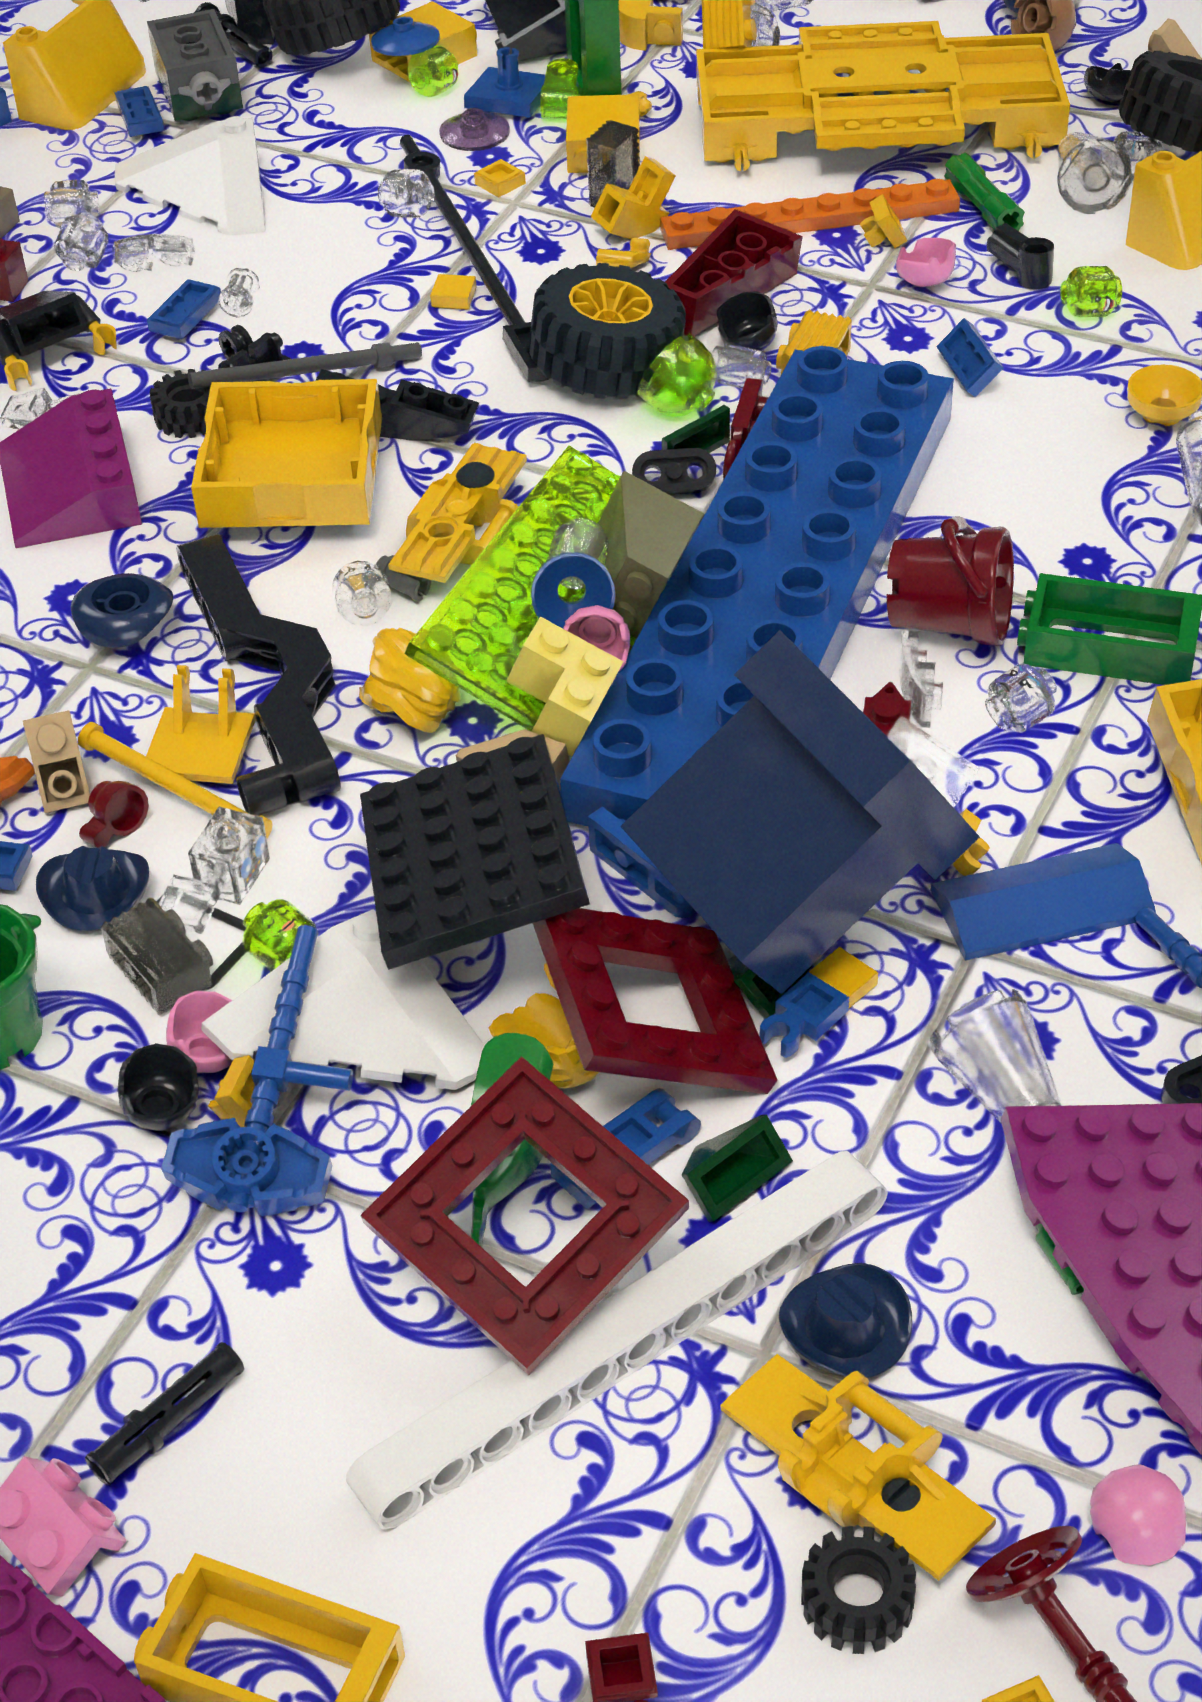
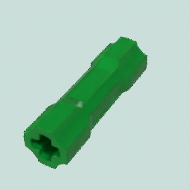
M964 152L961 155H953L946 162L944 177L947 180L950 179L954 188L960 194L967 196L982 212V217L994 230L995 227L1005 223L1018 231L1024 225L1023 216L1025 211L1008 194L1001 192L986 177L985 170L968 153Z

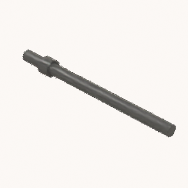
M389 342L372 344L371 349L188 373V382L191 389L211 387V382H248L320 372L321 369L329 371L366 365L382 368L392 366L393 362L421 358L422 349L419 342L391 346Z

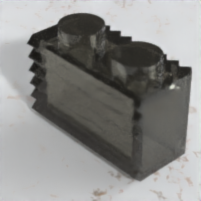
M609 120L606 121V124H602L598 131H594L590 138H586L590 207L595 208L607 183L629 190L640 166L638 162L640 157L637 155L640 152L637 148L640 145L637 140L640 138L637 135L639 130L636 127Z
M148 897L145 903L139 902L136 908L131 907L128 912H122L119 917H113L110 922L105 921L101 926L109 958L113 960L120 971H123L125 977H128L130 983L134 984L136 990H139L141 996H144L147 1003H150L152 1009H155L158 1015H162L172 1009L179 997L193 991H204L212 986L209 967L213 966V959L208 948L200 939L192 942L186 936L185 926L176 911L172 908L164 911L154 898Z

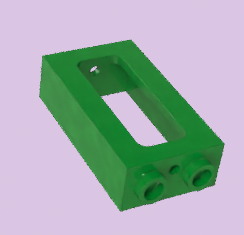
M565 0L569 81L579 96L622 95L619 0Z
M1040 573L1036 591L1027 590L1024 617H1030V619L1021 618L1017 645L1025 646L1023 665L1161 685L1191 681L1202 612V595ZM1062 625L1170 640L1176 645L1051 627Z

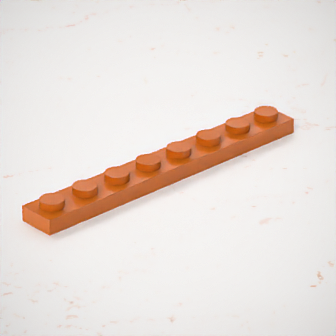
M932 179L925 183L910 185L899 183L887 188H861L855 192L841 194L824 193L818 197L803 199L787 198L780 202L765 204L754 202L742 207H716L704 212H678L672 216L660 217V230L667 249L673 250L700 246L734 209L791 232L801 233L860 225L864 219L874 216L869 202L882 194L899 220L959 212L960 197L950 179Z

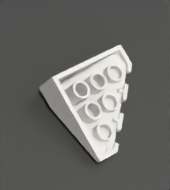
M233 116L225 120L213 122L115 164V185L119 191L128 193L131 191L130 187L143 192V201L163 209L168 206L167 203L180 207V216L199 224L205 222V218L211 219L218 223V232L228 236L265 232L259 158L253 117Z
M374 909L331 927L317 938L308 971L309 982L307 990L302 995L303 1006L301 1014L296 1018L298 1025L295 1037L291 1040L289 1046L292 1061L324 1066L334 1062L357 1065L362 1067L361 1078L402 1083L403 1072L428 1074L436 1077L435 1087L457 1090L476 1080L481 1053L485 1046L421 959L388 970L381 953L377 916ZM290 958L202 1022L201 1031L231 1060L247 1055L254 1058V1053H257L258 1046L267 1047L270 1037L268 1031L271 1019L276 1014L275 1004L278 994L282 991L281 981L284 971L288 968Z

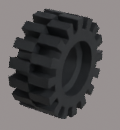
M188 369V373L195 372V369ZM181 370L174 371V377H171L169 374L162 376L163 382L157 380L153 384L154 388L150 389V400L156 427L159 430L163 429L164 434L168 436L174 432L175 438H182L184 433H188L189 438H195L196 432H201L204 436L206 434L204 418L210 387L191 389L188 382V373L182 374Z
M853 1526L842 1527V1537L839 1541L831 1531L823 1536L822 1548L814 1543L809 1550L808 1561L804 1560L801 1587V1605H804L803 1616L807 1625L814 1622V1634L821 1641L830 1633L832 1635L831 1647L842 1651L845 1640L853 1642L852 1654H864V1644L868 1641H871L874 1652L885 1649L886 1636L895 1643L902 1637L903 1626L908 1628L912 1620L916 1593V1571L914 1564L908 1565L909 1553L903 1546L893 1551L895 1538L887 1533L883 1535L880 1542L875 1541V1528L864 1526L863 1537H854ZM864 1574L880 1583L883 1594L873 1604L856 1606L839 1599L834 1591V1585L842 1576Z

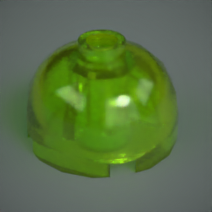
M688 334V341L682 336L678 337L664 348L649 366L655 373L649 383L642 378L637 393L646 404L662 415L678 417L688 415L695 409L699 412L703 411L715 397V392L712 389L717 380V366L711 352L692 334Z

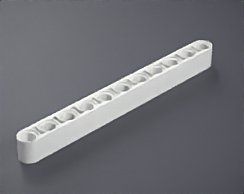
M847 1150L833 1154L597 1304L530 1375L525 1373L515 1362L509 1360L366 1451L350 1466L346 1474V1483L382 1529L388 1530L400 1526L869 1220L884 1204L888 1194L887 1188Z

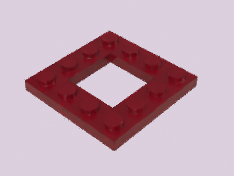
M577 908L532 923L584 1070L768 1094L778 1081L741 991L734 982V975L717 934L713 930L704 927L668 923L658 919L650 920L620 915L615 912H602L584 908ZM605 963L678 974L701 1032L626 1022Z
M521 1056L360 1217L365 1226L525 1373L530 1375L689 1209V1200ZM524 1140L603 1207L526 1287L448 1217Z

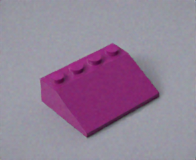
M112 388L104 390L92 389L82 394L71 395L0 442V465L15 548L142 525Z

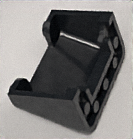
M485 0L499 29L497 31L499 38L494 41L498 49L510 47V54H512V48L518 49V61L567 52L565 0Z

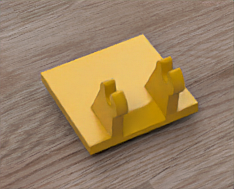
M177 665L178 674H173V707L164 708L146 757L190 781L233 784L256 721L254 713L236 712L234 670L222 668L223 678L218 679V714L192 712L189 667Z

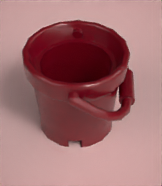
M955 516L942 522L941 532L943 536L908 538L893 542L887 571V579H892V594H887L888 618L892 627L971 636L974 641L986 645L1001 646L1003 644L1010 624L1014 586L1013 543L1010 531L1006 527H986L980 529L977 534L963 517Z

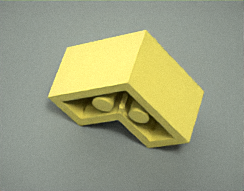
M540 617L524 643L506 682L546 703L531 732L539 735L544 734L545 737L566 744L568 755L573 756L624 661Z

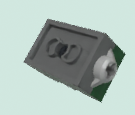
M214 9L146 21L155 73L159 83L162 84L165 98L168 99L175 121H192L199 118V116L214 113L223 115L231 113L235 109L243 108L236 56Z

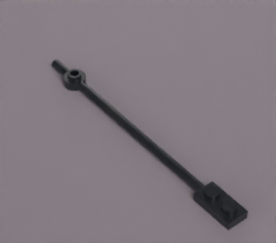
M411 135L402 136L400 145L407 155L404 158L405 177H408L416 185L427 187L431 197L509 325L503 326L502 340L527 382H544L551 379L552 377L546 378L540 372L537 364L531 358L529 348L531 322H525L439 182L440 158L429 152H421ZM418 170L422 176L421 180H417L411 171Z

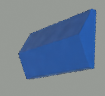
M1118 843L931 883L930 888L965 961L1136 923L1135 917L1137 913L1145 907L1151 908L1156 913L1140 860Z

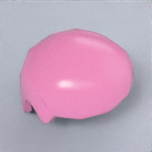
M944 238L918 239L911 253H907L905 247L901 248L896 260V271L901 278L918 287H930L943 283L950 278L954 271L956 243Z
M596 605L578 609L565 621L564 630L624 661L619 671L623 669L630 649V632L628 624L624 623V619L615 610Z
M193 991L179 997L170 1010L166 1027L167 1045L179 1048L193 1059L197 1066V1073H217L229 1067L233 1061L201 1031L203 1021L232 1001L213 991Z
M1134 1464L1111 1471L1093 1488L1090 1499V1515L1094 1531L1097 1535L1102 1534L1113 1550L1114 1556L1124 1563L1151 1566L1173 1558L1185 1544L1186 1507L1184 1497L1175 1482L1166 1474L1141 1464Z

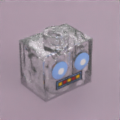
M223 807L217 808L188 851L196 894L241 905L270 860L263 817Z

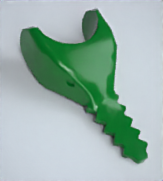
M504 1033L488 1041L481 1053L471 1106L521 1056L550 1080L554 1064L544 1045L534 1037L518 1033ZM526 1140L472 1191L471 1238L481 1247L483 1246L488 1213L494 1205L529 1178L543 1158V1155Z

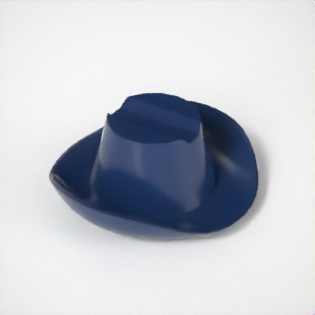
M134 573L110 575L84 585L73 597L71 614L80 633L90 642L103 647H125L142 640L159 624L172 606L173 593L167 586L146 575Z
M81 846L69 854L55 856L44 863L36 877L37 896L46 912L64 927L82 931L106 928L120 921L140 902L149 882V865L147 860L139 854L107 849L103 846L99 848Z
M852 1263L817 1273L795 1286L786 1296L780 1307L779 1322L789 1345L810 1365L839 1376L846 1377L854 1371H859L867 1378L887 1371L903 1356L909 1344L912 1331V1310L905 1289L889 1272L867 1263Z

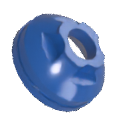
M574 551L560 553L547 560L537 571L531 588L532 606L538 618L542 617L563 628L565 621L580 608L598 605L613 609L615 602L614 582L604 564L595 557ZM574 576L584 582L585 592L578 601L566 602L558 595L559 583L566 577Z

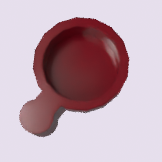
M103 781L97 784L91 791L88 800L89 810L94 816L80 828L79 837L83 841L99 848L100 846H107L113 834L126 836L135 832L146 819L149 808L148 797L145 791L137 785L126 781Z

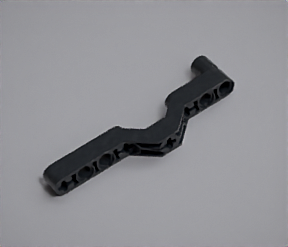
M219 534L177 545L176 551L183 576L225 661L236 660L279 671L281 678L262 703L255 704L253 707L260 735L275 765L236 778L245 812L255 817L284 808L289 804L300 803L339 791L341 783L335 761L313 719L336 686L332 677L334 673L331 663L332 657L318 629L260 614Z

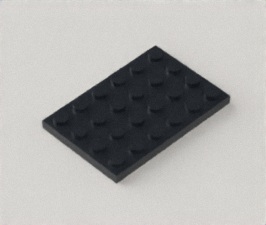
M544 734L535 737H520L511 741L507 746L486 753L474 752L465 756L461 761L440 768L428 767L419 771L415 776L394 783H379L369 791L360 793L381 953L388 970L590 905Z

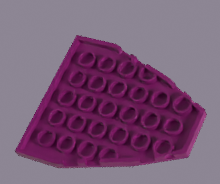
M1202 1103L1006 1106L1001 1117V1123L1024 1212L1033 1226L1042 1224L1056 1245L1052 1255L1061 1269L1070 1267L1084 1288L1081 1296L1082 1301L1119 1358L1133 1374L1142 1371L1162 1394L1158 1402L1160 1407L1172 1421L1179 1423L1186 1430L1189 1441L1202 1455Z

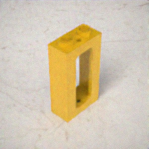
M194 1553L184 1573L179 1572L173 1577L165 1595V1607L154 1627L149 1626L143 1631L134 1653V1662L141 1682L145 1686L149 1684L169 1702H278L187 1668V1663L204 1631L214 1622H223L351 1669L335 1702H384L405 1658L399 1625L198 1553Z

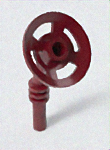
M1053 1527L1023 1538L994 1555L970 1577L966 1584V1591L973 1601L996 1602L1020 1596L1024 1604H1032L1076 1665L1075 1676L1081 1683H1084V1687L1089 1694H1093L1096 1702H1137L1126 1688L1128 1680L1124 1674L1119 1672L1118 1667L1114 1662L1110 1661V1657L1105 1651L1095 1650L1054 1593L1057 1583L1053 1577L1070 1562L1082 1543V1537L1075 1527ZM1065 1548L1068 1550L1062 1555L1060 1551L1055 1549Z

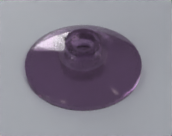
M470 108L449 117L439 128L442 142L451 148L462 151H481L493 148L503 143L510 134L509 123L504 117L478 108Z

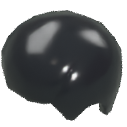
M1116 63L1109 70L1098 66H1090L1085 71L1084 85L1087 91L1094 97L1110 103L1121 102L1131 70H1123L1121 63Z
M758 291L742 292L730 297L717 310L720 338L730 350L739 353L757 351L768 345L777 331L778 322L772 300L769 296Z
M155 1043L136 1049L122 1063L119 1071L117 1092L119 1104L124 1115L129 1117L131 1123L142 1129L162 1131L183 1124L196 1108L199 1095L197 1066L193 1059L179 1048L170 1045Z

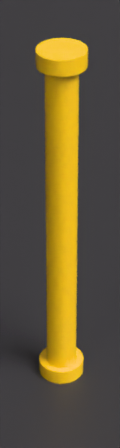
M95 722L87 723L80 731L78 745L87 751L95 749L244 832L247 834V840L255 845L260 836L263 835L265 841L269 837L273 827L270 819L262 815L254 817L104 733L103 727Z

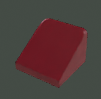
M648 1632L585 1641L586 1661L593 1702H627L658 1697Z

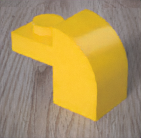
M619 0L620 42L629 48L646 51L648 44L681 46L683 42V8L653 6V0Z
M645 156L629 190L607 183L590 217L610 234L627 239L639 238L655 232L660 227V217L670 214L661 205L676 175L657 160Z

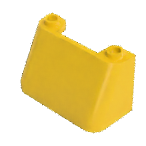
M71 0L79 6L47 32L37 30L32 26H24L17 29L15 34L3 42L20 120L62 130L82 128L116 100L115 92L129 89L145 75L144 57L111 0Z
M1158 151L1135 165L1126 246L1175 269L1190 270L1202 265V151L1185 161L1176 157L1172 152Z

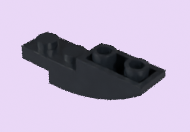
M321 369L316 380H346L354 378L338 372ZM401 379L396 391L378 384L382 415L380 437L404 440H432L468 433L480 402Z

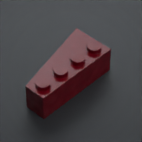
M734 209L665 281L669 289H673L677 293L685 308L686 322L684 335L692 338L717 323V310L730 297L742 292L753 291L765 294L797 274L803 236Z

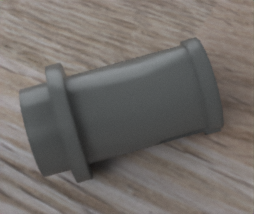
M386 555L382 556L374 566V569L380 571L383 575L373 574V578L377 580L378 585L385 589L392 587L410 596L415 601H421L423 595L419 594L418 591L427 595L431 586V580L389 570L388 564L395 555L389 557Z

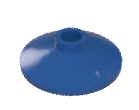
M399 17L393 21L392 25L376 32L371 38V45L376 52L384 55H413L434 47L440 40V33L433 25L415 22L411 17Z

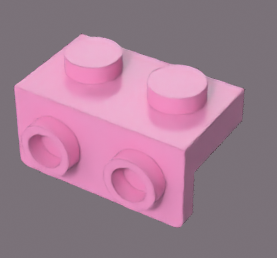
M24 1456L0 1487V1539L47 1594L62 1597L100 1548L119 1551L127 1540L113 1525L116 1521L114 1513L102 1502L88 1497L78 1486L81 1482V1477L71 1466L56 1458L46 1462Z

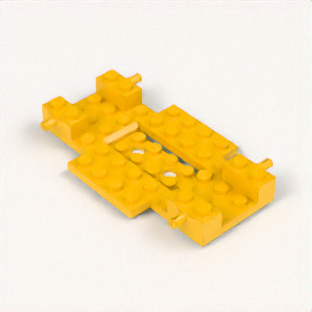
M939 21L799 27V45L696 49V85L698 106L701 105L704 161L725 163L734 160L735 168L738 171H741V163L743 164V171L748 170L750 167L749 159L752 161H762L766 158H777V132L780 131L795 134L803 130H814L816 148L829 151H837L849 147L875 149L879 146L892 145L900 147H913L916 144L947 146L952 143L964 142V123L980 125L984 122H989V131L994 148L1015 149L1019 146H1025L1027 155L1030 158H1033V152L1035 158L1041 155L1042 148L1066 144L1070 103L1049 33L945 38L941 33ZM909 70H918V71H920V73H918V74H913V73H909V72H907V71H909ZM847 73L849 77H839L836 74ZM924 89L926 92L909 94L910 90ZM874 91H888L889 95H874ZM838 93L853 94V96L837 97Z

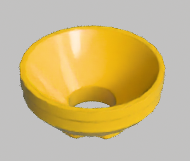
M1165 364L1151 365L1141 368L1131 375L1128 380L1127 398L1133 409L1147 422L1171 426L1189 417L1199 409L1202 401V380L1192 371L1182 367Z

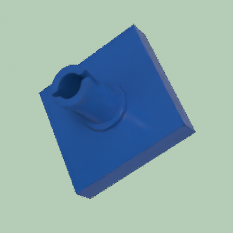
M510 47L500 48L496 51L498 68L488 67L464 94V108L530 118L553 90V76L519 71L518 49L512 48V54H510Z

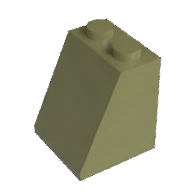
M623 471L593 532L592 549L593 557L604 564L614 582L615 602L612 610H615L623 617L624 623L628 624L630 634L637 638L704 513L634 475Z

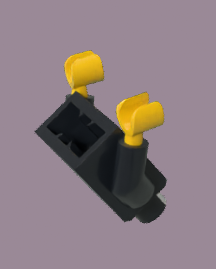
M42 291L1 307L0 362L2 365H5L4 370L9 388L13 391L17 390L14 382L17 378H25L28 380V384L32 385L28 364L24 360L19 359L20 356L24 357L84 331L93 333V350L99 355H104L105 343L117 349L116 329L110 324H100L101 319L75 292Z

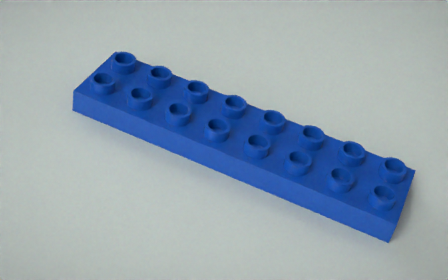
M816 346L804 351L794 350L631 648L626 664L618 672L560 778L561 797L568 822L588 827V815L602 806L618 819L627 820L754 696L734 674L779 630L831 680L892 548L893 542L898 535L951 420L954 378L928 374L925 367L912 361L901 360L878 365L851 360L847 358L844 352L830 346Z

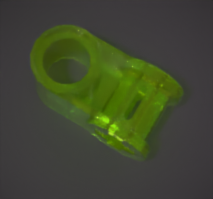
M560 58L548 63L544 85L541 88V118H567L568 96H579L578 86H576L578 64L575 61Z

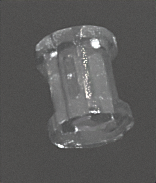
M237 267L228 273L226 277L227 286L220 292L218 301L220 308L226 314L236 318L244 317L251 312L254 303L253 297L257 295L260 289L259 277L255 272L248 268Z

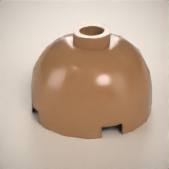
M1016 0L1014 8H1019L1017 20L1011 19L1012 35L1049 33L1054 52L1067 43L1076 26V11L1073 0Z

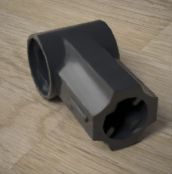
M1007 223L995 227L993 234L987 239V251L1018 272L1017 280L1021 286L1029 289H1041L1049 286L1052 283L1054 243L1041 237L1028 238Z

